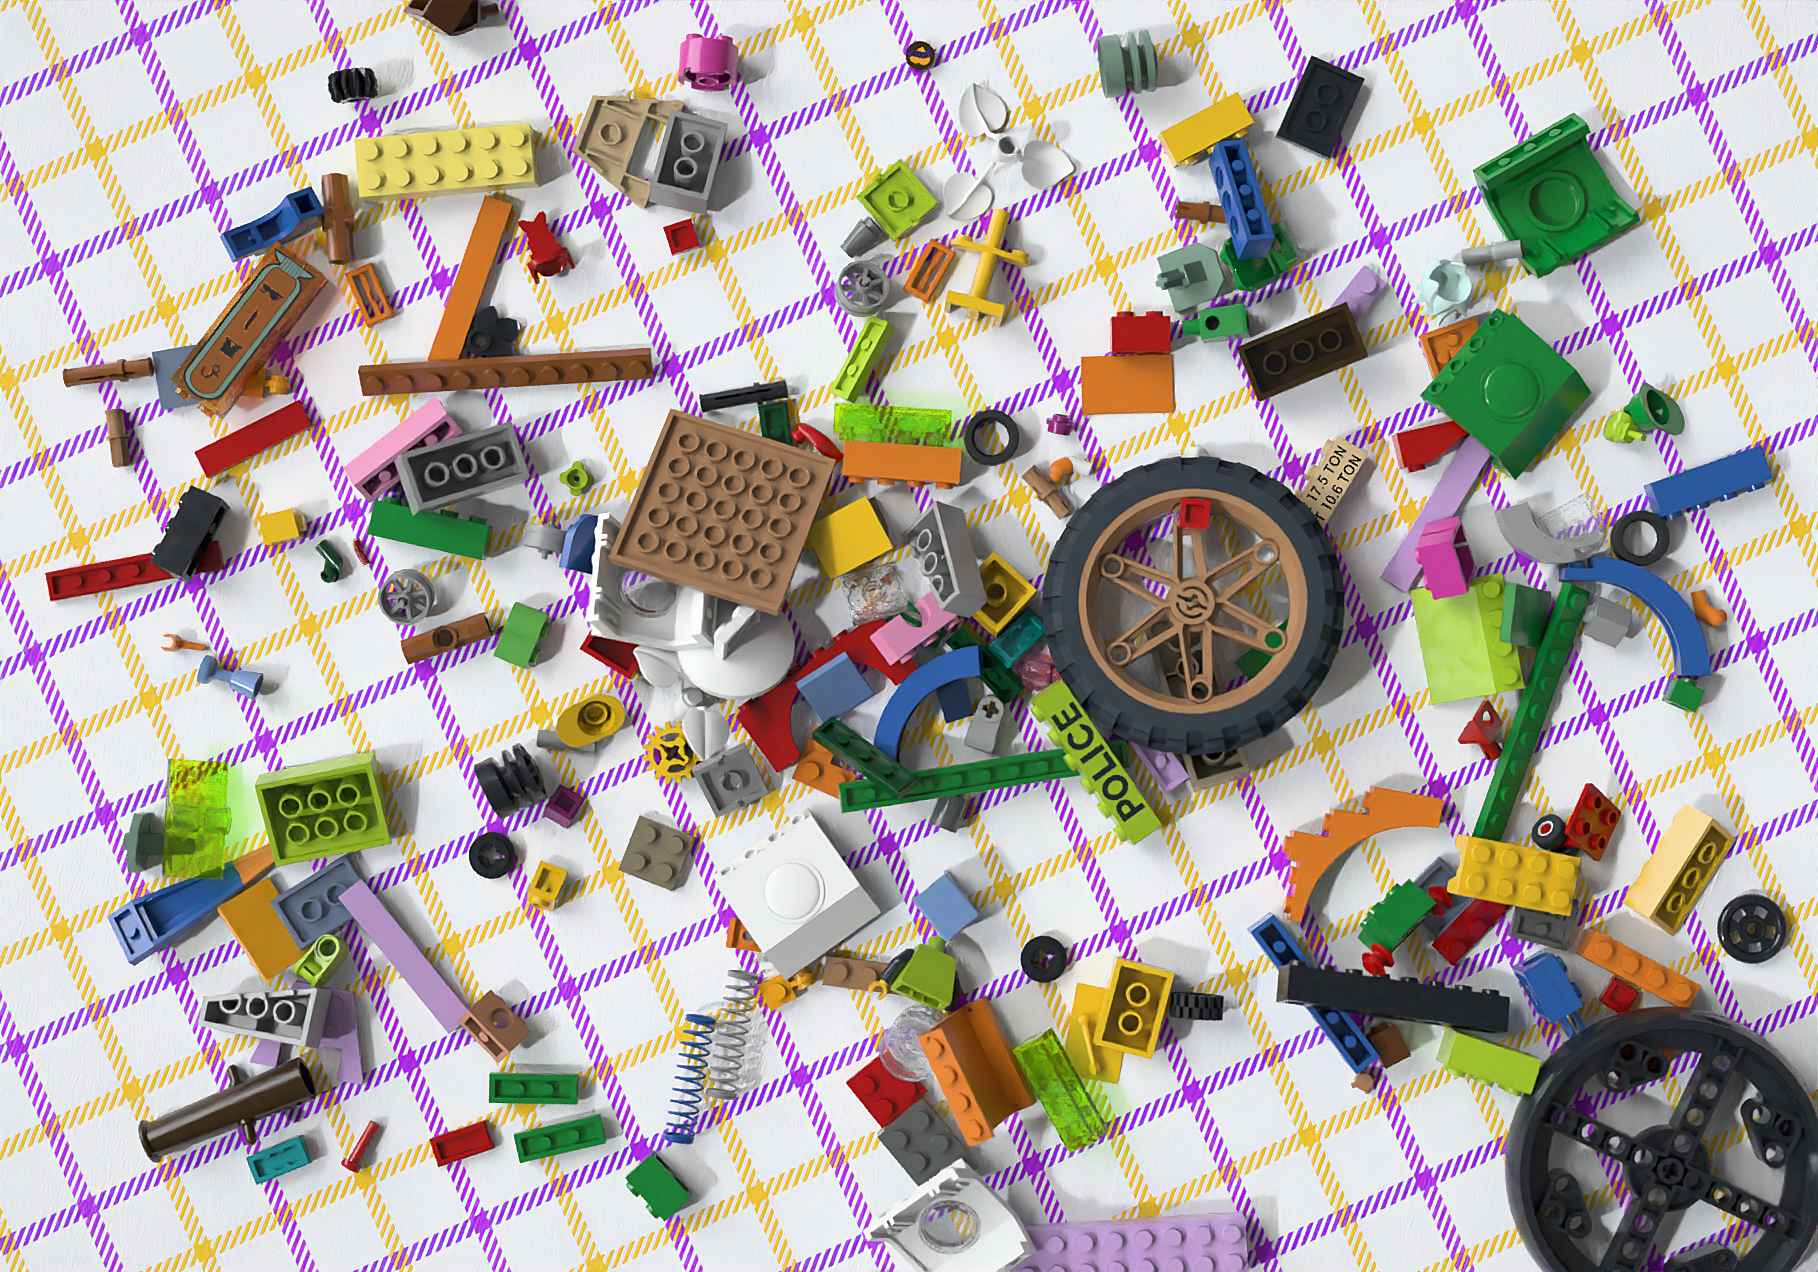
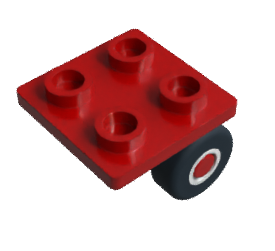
M1586 783L1567 825L1557 815H1545L1534 824L1531 836L1540 848L1550 850L1549 852L1576 857L1580 849H1582L1592 860L1600 861L1619 821L1621 811L1593 783Z

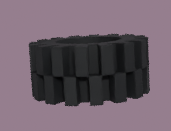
M1171 992L1170 1016L1193 1020L1221 1021L1223 1019L1224 996L1195 992Z

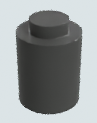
M965 794L938 798L929 823L956 833L969 801L964 799Z

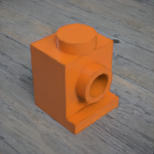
M732 916L729 923L726 948L761 952L754 939L751 941L744 939L743 933L747 929L738 917Z

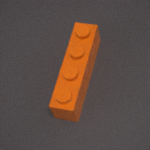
M845 440L842 476L848 478V483L865 484L866 479L877 480V485L895 486V481L906 482V487L924 488V483L936 484L935 489L953 490V485H959L962 448Z
M1591 928L1587 929L1575 954L1676 1007L1690 1008L1701 986Z

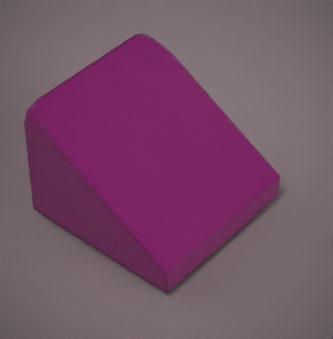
M560 784L546 804L543 815L567 829L585 798Z

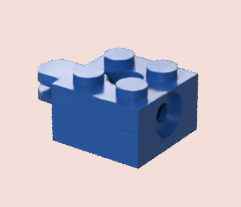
M1540 950L1511 967L1540 1018L1552 1024L1559 1021L1568 1038H1573L1576 1036V1033L1566 1017L1567 1015L1578 1032L1586 1029L1576 1011L1583 1007L1579 999L1583 995L1574 981L1570 982L1566 977L1565 972L1568 969L1559 955L1555 957L1553 953Z

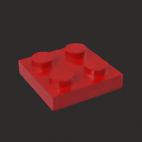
M892 1045L888 1046L845 1081L881 1128L885 1127L928 1092Z

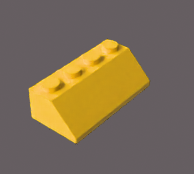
M1685 804L1681 811L1675 815L1673 823L1665 836L1659 840L1657 849L1650 860L1643 865L1641 874L1634 885L1627 890L1626 897L1622 903L1674 937L1736 841V838L1712 817Z

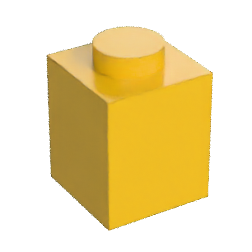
M291 508L258 516L264 543L267 546H275L305 538L303 531L307 530L304 515L299 514V511Z

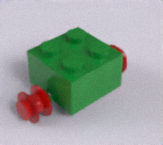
M1408 879L1402 886L1396 883L1386 894V898L1381 903L1378 901L1369 910L1368 916L1360 924L1363 929L1357 937L1371 951V953L1364 952L1361 956L1363 960L1362 965L1368 973L1378 976L1385 975L1386 970L1384 966L1393 967L1394 965L1393 952L1420 926L1425 917L1432 915L1440 918L1444 915L1443 908L1450 909L1452 907L1451 894L1444 887L1432 885L1428 888V895L1412 880Z

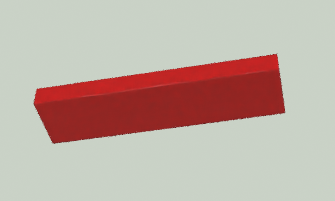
M297 400L194 453L206 477L210 479L312 428L313 425L301 401Z

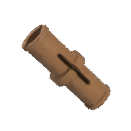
M1033 465L1021 476L1038 495L1037 499L1040 502L1043 501L1058 520H1061L1073 509L1056 489L1057 485L1055 483L1051 484L1036 465Z

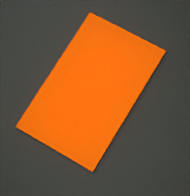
M1172 354L1081 357L1082 415L1174 413Z

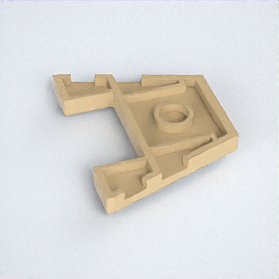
M593 95L572 152L639 208L644 209L650 195L651 182L626 173V168L645 118L647 117L667 125L671 110L681 112L684 102Z

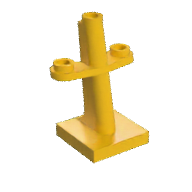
M1001 209L993 210L984 245L973 243V238L962 234H956L955 239H952L950 244L952 247L981 255L970 294L965 295L948 290L944 312L950 313L952 305L968 309L966 318L978 321L980 313L996 317L994 326L1000 327L1005 306L986 301L997 260L999 259L1020 267H1029L1030 265L1028 253L1019 250H1012V253L1001 250L1010 217L1009 212Z

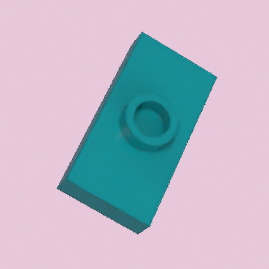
M1028 608L988 648L1009 668L1045 634L1043 622Z
M303 1135L246 1157L256 1185L313 1162Z

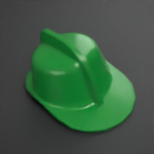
M1648 383L1642 384L1640 392L1630 399L1629 404L1623 408V412L1629 414L1635 425L1642 431L1660 429L1676 436L1684 430L1685 421L1678 404L1670 396Z

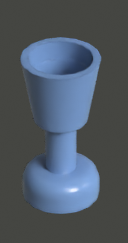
M206 655L203 658L198 670L197 682L209 684L215 678L230 683L231 689L251 700L256 699L263 682V673L238 669L233 673L218 668L215 657Z

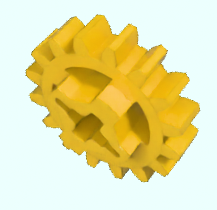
M670 721L665 722L664 730L658 725L655 726L657 734L655 736L647 734L646 736L651 741L650 745H642V748L648 751V755L643 756L642 760L650 761L651 763L646 768L647 772L655 769L657 772L654 779L658 780L663 775L665 776V784H670L672 778L676 779L677 784H681L682 776L684 775L691 780L693 778L690 772L692 770L691 767L697 765V761L702 760L694 751L692 758L687 755L685 746L688 741L682 729V722L678 721L675 728H672ZM668 733L679 734L674 741L668 742L661 738ZM663 745L670 748L677 745L679 747L678 753L685 761L676 757L670 760L668 758L670 753ZM655 747L661 753L662 760L659 765L654 755ZM674 764H681L686 767L680 772H668Z

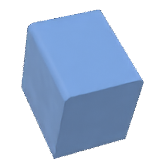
M947 870L920 895L912 897L914 904L945 942L980 915L978 908Z

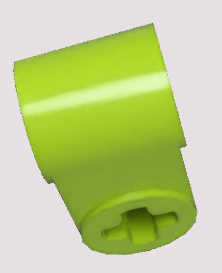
M326 934L321 936L296 963L293 972L297 976L301 975L311 984V988H323L335 971L347 959L350 950L348 943L342 938ZM335 942L336 951L332 956H329L328 947Z

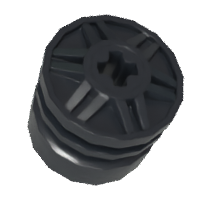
M521 743L512 746L515 759L507 749L501 751L504 762L503 766H500L493 757L474 765L478 782L492 809L501 820L520 811L517 797L521 796L528 805L534 804L531 790L539 800L547 797L541 771L534 758L529 755Z

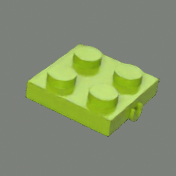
M901 159L883 174L879 172L872 178L873 182L856 196L860 204L893 242L899 239L911 227L914 229L918 223L922 222L921 219L938 205L935 198Z

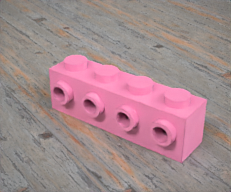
M435 396L348 463L343 469L354 487L371 503L400 481L394 462L399 454L453 439L463 431L451 413Z

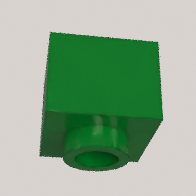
M1682 676L1680 680L1670 679L1661 701L1686 712H1696L1705 691L1697 688L1698 682Z

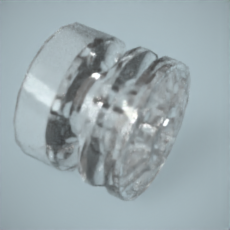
M913 1005L905 1008L881 1037L879 1054L885 1068L892 1075L904 1081H920L929 1077L933 1070L917 1038L946 1017L937 1009L925 1005Z

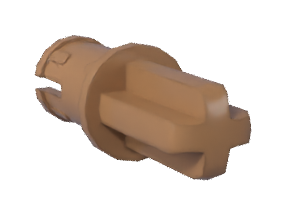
M124 409L105 411L108 429L106 441H109L112 466L115 468H123L130 465L127 443L130 435L126 434Z

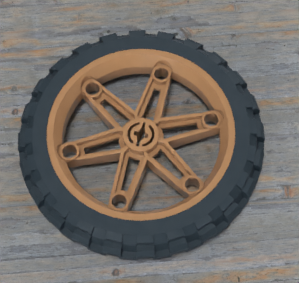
M1181 456L1159 459V462L1145 466L1142 464L1124 472L1122 476L1112 482H1107L1094 492L1081 508L1076 510L1066 524L1062 535L1056 541L1049 559L1046 577H1044L1042 618L1045 637L1052 660L1068 689L1081 707L1111 732L1127 741L1164 753L1207 755L1222 751L1227 752L1245 747L1247 744L1263 739L1280 729L1281 726L1295 717L1310 702L1311 698L1323 684L1338 652L1343 632L1345 590L1342 572L1335 549L1328 534L1325 533L1320 525L1318 518L1288 487L1275 478H1270L1259 472L1258 469L1240 462H1229L1218 457L1198 456L1181 458ZM1181 498L1211 500V514L1224 516L1244 525L1263 541L1211 571L1206 572L1200 531L1179 529L1177 517L1180 514ZM1173 514V575L1114 554L1117 548L1136 530L1158 518ZM1191 535L1198 577L1183 579V536ZM1263 548H1269L1274 552V557L1269 561H1263L1258 557V552ZM1278 561L1284 572L1290 597V614L1286 632L1229 602ZM1110 562H1117L1121 565L1118 573L1111 575L1105 572V566ZM1250 562L1253 568L1219 595L1211 583ZM1130 572L1171 587L1166 595V599L1128 580ZM1101 578L1110 581L1156 607L1108 648H1106L1102 639L1097 618V596ZM1204 595L1208 599V603H1206ZM1194 599H1197L1199 608L1194 607L1192 611L1188 610L1186 602H1192ZM1177 607H1180L1182 615L1179 613ZM1220 610L1259 631L1257 637L1255 638L1215 623ZM1167 614L1174 626L1136 648L1132 642ZM1203 631V674L1195 675L1188 632ZM1212 634L1273 656L1266 667L1249 682L1233 691L1213 697ZM1270 635H1277L1281 638L1282 644L1280 647L1272 649L1266 645L1265 640ZM1179 637L1189 699L1170 697L1152 691L1136 682L1122 669ZM1115 649H1125L1128 652L1127 658L1122 662L1114 661L1112 653ZM1203 685L1209 690L1207 697L1204 699L1194 698L1192 690L1196 686Z

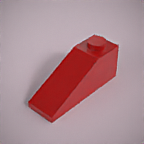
M1449 421L1392 435L1399 470L1408 468L1409 473L1425 470V464L1434 461L1466 435L1467 432L1455 421Z

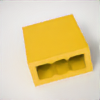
M867 496L815 522L806 542L809 552L815 550L820 560L815 563L823 578L828 576L830 581L894 549Z

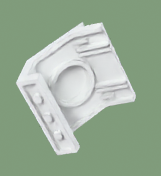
M808 808L794 815L790 821L769 833L766 838L755 846L748 848L741 856L723 866L713 875L716 881L715 884L763 954L785 981L881 913L871 895L856 879Z

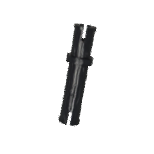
M785 379L766 384L755 382L753 386L703 395L699 394L703 413L752 403L763 405V401L789 398Z

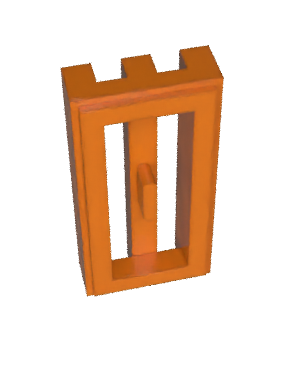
M931 238L902 290L928 304L953 261L956 252ZM933 247H935L938 251L917 288L914 289L911 286ZM943 253L947 254L945 262L926 295L921 293Z
M368 263L345 273V277L368 328L374 327L375 324L383 323L389 318L396 317L373 263ZM369 271L386 313H381L364 272ZM357 275L376 315L372 319L353 278Z

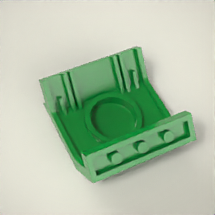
M1574 112L1472 170L1489 213L1507 242L1521 239L1523 257H1519L1518 260L1528 276L1533 274L1538 279L1551 274L1560 266L1577 259L1581 254L1600 246L1609 238L1628 230L1632 225L1640 221L1638 212L1617 194L1593 155L1586 135L1591 133L1588 123Z
M1496 308L1420 394V397L1424 402L1450 417L1494 457L1491 463L1497 470L1516 480L1592 392L1577 370L1513 313L1509 315Z

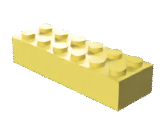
M530 123L354 139L359 197L365 203L539 187L534 129Z

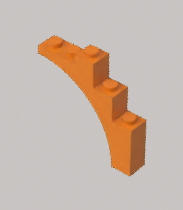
M1370 786L1369 791L1364 792L1362 799V808H1365V814L1330 808L1329 814H1324L1322 830L1326 831L1325 836L1290 830V836L1285 835L1282 852L1286 853L1285 859L1296 861V867L1291 866L1288 883L1292 884L1290 896L1286 895L1284 899L1283 912L1287 913L1286 918L1291 921L1302 922L1305 906L1317 881L1327 867L1354 844L1374 834L1395 828H1439L1444 799Z

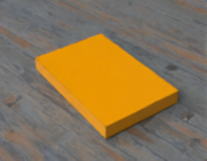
M269 877L217 908V911L264 983L297 963L313 946L310 945L303 951H300L269 902L280 895Z

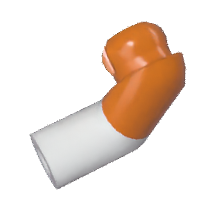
M1067 455L1051 464L1049 477L1053 481L1060 482L1063 480L1064 475L1072 471L1088 477L1093 463Z

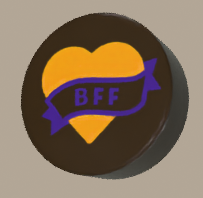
M924 41L912 43L906 51L907 65L916 72H924L932 67L935 59L932 46Z

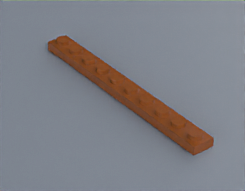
M651 348L360 365L358 375L362 395L377 396L653 379L654 370Z

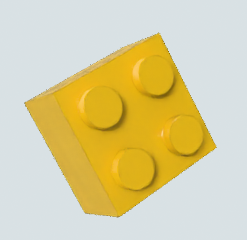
M993 551L978 567L987 602L971 617L997 639L1036 598L1037 589Z

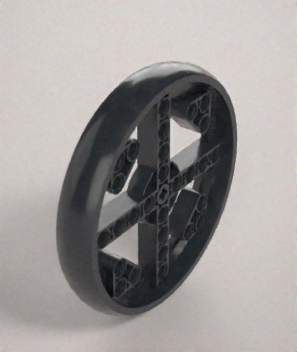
M1670 1006L1639 1008L1604 1018L1578 1032L1573 1038H1569L1540 1066L1532 1093L1523 1092L1515 1109L1506 1143L1504 1171L1509 1207L1518 1234L1528 1253L1542 1272H1612L1617 1268H1620L1621 1272H1637L1665 1212L1684 1210L1700 1199L1765 1230V1232L1753 1248L1739 1261H1737L1735 1253L1725 1245L1713 1242L1671 1257L1665 1263L1664 1272H1677L1681 1267H1686V1272H1792L1809 1249L1818 1230V1107L1807 1085L1783 1054L1765 1038L1730 1018L1709 1011ZM1626 1044H1630L1632 1048L1631 1053L1626 1057H1621V1048ZM1676 1049L1701 1054L1669 1123L1648 1127L1639 1132L1635 1137L1568 1106L1572 1097L1595 1074L1599 1084L1611 1092L1620 1093L1660 1079L1668 1073L1670 1067L1669 1060L1657 1050ZM1718 1055H1722V1065L1714 1068L1713 1060ZM1656 1056L1658 1059L1657 1066L1652 1070H1648V1060ZM1734 1069L1744 1076L1765 1100L1749 1098L1741 1105L1740 1112L1756 1158L1775 1169L1785 1165L1783 1188L1778 1205L1711 1174L1710 1157L1701 1138ZM1617 1070L1619 1072L1618 1080L1613 1084H1609L1607 1080L1608 1075L1612 1071ZM1705 1082H1710L1708 1093L1701 1095V1085ZM1758 1107H1762V1116L1759 1119L1754 1120V1110ZM1697 1108V1117L1693 1121H1688V1112ZM1565 1111L1567 1113L1565 1122L1556 1124L1555 1118L1557 1114ZM1788 1119L1789 1127L1786 1131L1780 1132L1779 1126L1781 1122ZM1592 1124L1593 1132L1591 1135L1583 1137L1582 1129L1584 1126ZM1555 1131L1622 1162L1624 1180L1633 1197L1600 1266H1597L1588 1259L1570 1239V1237L1575 1239L1587 1237L1592 1230V1221L1576 1178L1563 1168H1553L1548 1172L1549 1153ZM1680 1135H1684V1144L1681 1147L1675 1148V1139ZM1618 1136L1620 1140L1619 1145L1614 1149H1609V1141L1613 1137ZM1772 1146H1776L1774 1157L1767 1159V1150ZM1645 1149V1158L1642 1161L1636 1162L1635 1154L1637 1151ZM1664 1165H1671V1169L1669 1171L1662 1170ZM1698 1174L1696 1185L1688 1187V1179L1692 1175ZM1566 1177L1568 1180L1566 1187L1557 1190V1181ZM1719 1187H1724V1195L1719 1199H1715V1191ZM1659 1188L1657 1199L1649 1201L1648 1196L1651 1190ZM1750 1199L1751 1205L1749 1209L1741 1212L1743 1201ZM1549 1204H1554L1555 1210L1553 1214L1543 1216L1544 1208ZM1772 1212H1777L1776 1220L1771 1224H1767L1768 1216ZM1641 1215H1646V1223L1641 1227H1636L1637 1218ZM1575 1217H1581V1224L1577 1228L1571 1229V1220ZM1628 1242H1634L1632 1251L1624 1254V1245ZM1720 1253H1725L1724 1261L1720 1264H1715L1716 1256Z

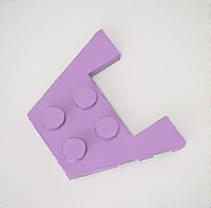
M297 980L290 990L311 988V984ZM324 986L322 989L331 990L332 992L320 1045L342 1050L336 1080L363 1085L365 1076L361 1061L362 1051L359 1044L355 992ZM262 1038L250 1062L277 1067L283 1042Z

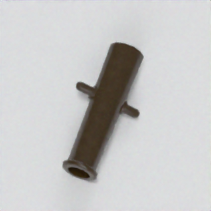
M298 1057L245 1081L241 1079L238 1066L230 1065L227 1069L230 1080L227 1089L151 1122L146 1120L140 1121L138 1133L147 1157L153 1163H160L165 1155L238 1128L243 1129L246 1143L254 1145L257 1142L254 1128L256 1121L316 1099L315 1084L306 1063L302 1058Z

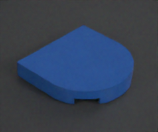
M583 514L567 530L559 567L592 575V555L595 553V528L598 525V515Z

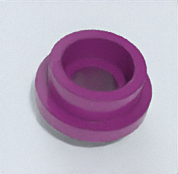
M1056 413L1053 414V418L1046 419L1048 432L1065 436L1070 435L1071 429L1075 427V423L1070 422V416Z

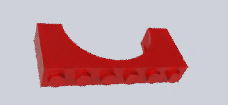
M875 613L873 618L879 616V613ZM863 615L861 619L859 618L856 621L865 620L866 616ZM881 616L877 619L859 622L858 627L851 632L844 629L832 638L835 644L826 650L823 646L809 655L811 659L809 663L803 667L799 663L792 667L786 675L788 678L765 693L763 697L756 702L750 698L738 707L741 713L736 718L777 773L802 756L795 744L791 730V711L794 700L799 692L796 682L843 652L847 653L853 663L864 664L880 671L895 686L919 668L912 658L903 664L897 660L890 666L872 642L870 636L886 625Z

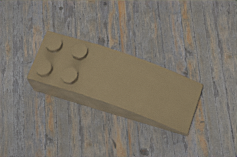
M1199 606L1188 607V610L1192 611L1194 607L1199 608ZM1167 614L1145 631L1147 641L1174 626ZM1203 631L1188 632L1194 674H1203ZM1179 637L1151 652L1163 695L1189 699ZM1212 650L1213 697L1225 694L1226 691ZM1198 685L1192 690V695L1196 699H1204L1209 693L1207 687L1203 685ZM1243 747L1227 752L1209 753L1207 755L1182 754L1194 793L1250 776L1251 770Z

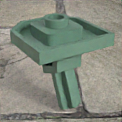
M1195 242L1157 257L1162 273L1157 275L1158 281L1155 284L1157 287H1161L1162 290L1168 289L1176 313L1219 296L1226 276L1216 250Z
M152 812L134 813L129 833H125L123 839V850H127V871L129 873L145 871L147 855H191L195 848L194 839L150 832Z

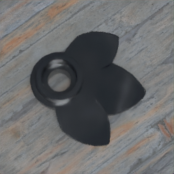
M486 307L476 315L475 327L466 336V346L471 353L477 356L487 355L489 358L518 356V352L511 342L518 336L521 323L511 318L498 319L495 307ZM481 336L485 337L486 344L478 347L476 339Z

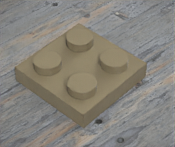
M639 815L618 870L673 891L695 836Z

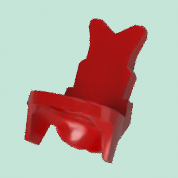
M539 212L533 222L526 220L518 222V226L526 233L529 239L527 244L532 254L530 255L531 261L526 265L535 284H540L538 273L544 277L553 276L566 268L567 261L571 268L575 269L567 247H562L560 243H557L553 232L548 230L545 212Z

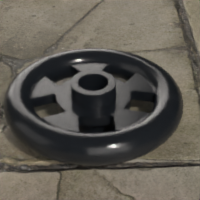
M1745 894L1734 898L1723 908L1717 922V935L1721 946L1733 959L1746 964H1758L1773 958L1781 950L1787 937V922L1781 908L1774 901L1759 894ZM1757 906L1768 911L1764 919L1754 914ZM1742 909L1746 915L1737 923L1732 916L1736 911ZM1750 923L1755 925V931L1752 934L1747 932V926ZM1767 925L1775 926L1773 939L1765 938ZM1737 929L1738 936L1742 940L1734 944L1729 933ZM1760 942L1761 951L1749 952V943L1755 944Z

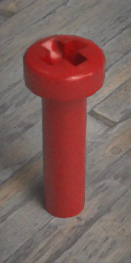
M370 1120L349 1158L344 1157L341 1161L343 1167L354 1173H359L362 1167L358 1164L380 1128L379 1124Z

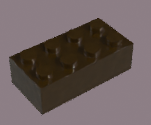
M1347 301L1236 347L1258 402H1262L1369 357Z

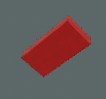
M486 1120L429 1139L438 1167L495 1148Z

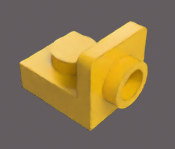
M541 860L527 890V901L536 909L554 911L557 898L568 875V870Z

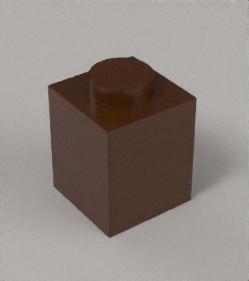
M1385 1020L1377 1022L1370 1027L1371 1032L1365 1034L1369 1043L1380 1056L1378 1058L1380 1065L1385 1069L1412 1056L1396 1024L1391 1021L1388 1023Z

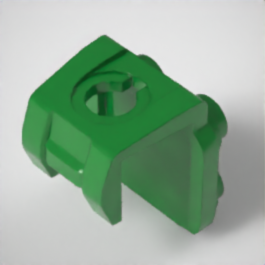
M1285 219L1271 225L1275 239L1266 257L1238 260L1232 238L1230 237L1223 243L1220 257L1225 264L1230 266L1235 275L1234 283L1239 290L1255 292L1276 282L1281 273L1285 272L1304 256ZM1277 240L1284 252L1276 251L1274 246L1277 245Z

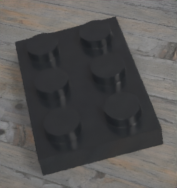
M1311 55L1275 137L1329 160L1365 79Z

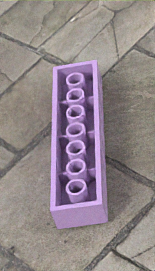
M1242 1212L1024 1225L1038 1252L1011 1269V1272H1249L1245 1216Z

